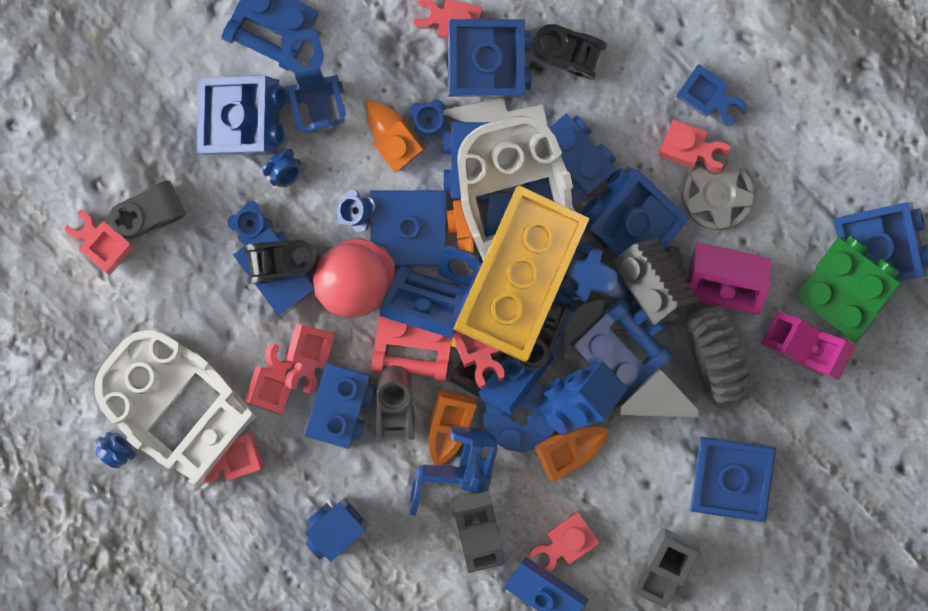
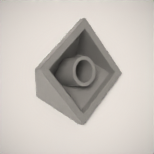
M655 370L625 401L621 399L614 407V413L619 415L698 417L699 414L697 407L662 370Z

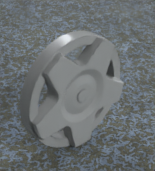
M717 159L715 161L723 164L720 174H713L708 171L704 163L697 166L690 173L683 188V203L689 216L700 226L712 230H724L737 225L747 216L753 204L754 189L749 176L740 166L727 160ZM738 176L743 180L746 190L737 187ZM692 181H694L698 188V193L689 198L690 186ZM733 208H744L738 217L731 220ZM709 212L714 223L702 219L698 214Z

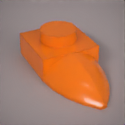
M366 101L367 122L375 139L373 145L395 173L399 172L427 148L397 111L377 101Z
M461 200L453 201L454 210L447 211L449 233L457 232L459 249L470 252L475 256L473 236L466 222Z
M439 390L428 422L430 428L428 438L429 452L435 465H443L461 448L462 442L454 441L450 438L451 426L470 427L477 406L475 398Z
M586 426L562 435L558 432L536 445L534 448L547 479L556 482L591 460L604 445L610 432L609 428Z

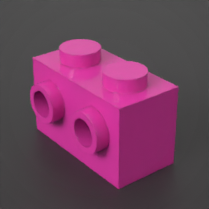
M697 242L688 269L687 283H690L689 289L694 290V295L698 296V302L760 315L770 289L771 258Z

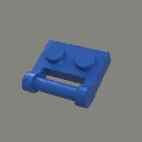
M240 0L231 19L223 30L221 39L231 44L237 42L279 62L280 68L290 71L285 64L282 47L242 29L245 20H249L283 37L287 34L312 29L319 12L297 0ZM300 40L293 45L292 56L295 60L306 40Z
M400 265L381 305L380 316L453 338L456 331L453 328L462 299L469 285L462 283L458 286L413 272L412 267Z
M619 298L570 345L590 366L602 361L606 363L628 388L621 397L625 401L656 369L667 363L673 353L666 345H660L642 324L637 325L635 323L634 316L629 311L630 306L623 298ZM615 321H618L649 355L642 363L609 328Z

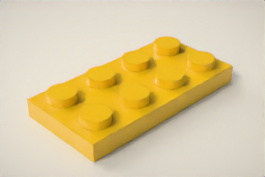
M518 185L453 329L526 362L589 218Z

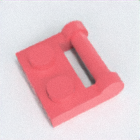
M379 312L371 372L381 373L386 367L395 365L403 367L409 374L434 377L435 381L447 382L452 350L450 342L452 338L381 317ZM388 344L438 351L437 362L387 356Z

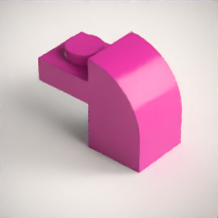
M780 311L776 312L760 343L781 357L821 376L826 375L838 381L856 347L847 340L822 332L804 320Z

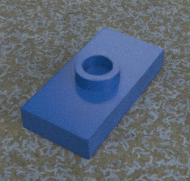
M536 343L532 349L536 353L544 351L542 346ZM551 353L543 367L535 370L524 368L515 357L507 355L501 363L504 369V380L499 382L497 374L494 372L486 382V388L479 391L481 400L512 415L554 360L553 353Z
M527 557L523 559L504 586L506 590L537 611H582L588 602L587 597Z

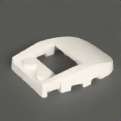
M513 116L484 124L467 135L459 148L457 163L461 204L466 222L483 261L495 235L486 237L484 234L476 200L477 196L548 177L553 201L575 211L572 205L571 188H573L571 175L565 168L557 139L549 127L536 119L526 116Z
M140 331L124 339L102 365L95 381V396L100 409L112 423L117 424L127 436L126 440L136 449H141L166 468L175 469L190 478L188 482L193 485H201L205 481L204 478L251 421L256 419V415L230 384L208 362L169 336L156 331ZM198 374L216 389L220 395L173 452L153 435L150 430L195 375Z

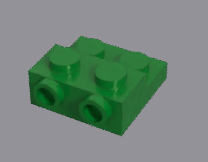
M850 235L848 239L838 237L815 266L817 269L795 297L854 343H857L904 282L897 277L900 271L883 258L876 262L866 254L869 248L863 242Z

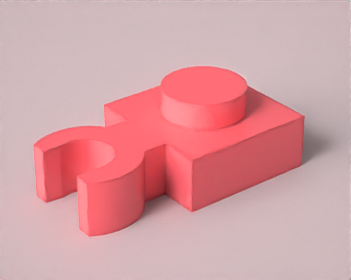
M419 0L418 6L429 9L431 15L424 20L414 18L413 23L420 29L439 26L437 37L448 40L449 19H480L482 7L455 0H446L444 9L438 8L432 0Z
M673 119L659 150V157L694 170L697 161L704 163L710 172L720 174L723 164L713 160L712 156L714 154H722L728 157L731 147L720 141L711 144L707 143V131Z
M79 210L77 214L84 219V227L76 231L69 225H66L65 231L75 240L85 241L79 250L107 274L111 275L133 250L134 246L120 234L116 233L105 221L96 228L94 218L87 212Z
M295 324L286 360L296 363L294 369L289 371L285 378V387L296 390L298 380L303 377L305 383L302 391L311 394L315 392L317 388V378L314 374L315 369L324 370L328 362L335 333L303 324Z
M455 331L453 341L464 367L473 364L477 367L475 381L478 387L481 389L486 388L482 375L488 370L494 371L497 374L499 382L503 381L504 369L502 365L492 360V357L500 354V351Z
M270 344L265 351L267 367H255L244 402L269 412L283 415L291 388L285 387V374L287 369L291 368L295 362L286 360L288 350L284 360L280 362L277 358L280 345Z
M254 433L239 436L211 469L209 475L204 478L203 484L216 481L222 472L226 481H230L264 469L265 466Z
M576 511L546 532L552 540L550 544L534 546L530 550L529 555L533 558L539 553H546L549 556V562L542 568L551 572L557 564V559L561 556L569 565L598 545L599 542L578 511Z

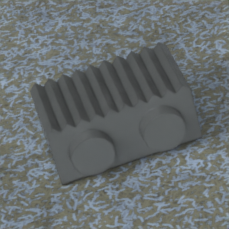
M660 239L635 243L612 261V265L653 326L676 319L698 302V296L694 295L693 289H689L690 283L685 282L686 277L681 276V271L677 270V264H672L673 258L668 257L669 252L664 251V246L660 245Z

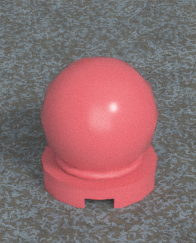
M361 237L344 240L324 252L319 259L313 276L315 296L326 310L337 316L350 319L366 316L382 305L396 275L394 261L383 246H379L373 241L365 240V238Z

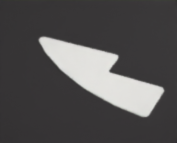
M503 98L443 111L444 115L463 122H494L513 116H526L547 125L543 105L507 111Z

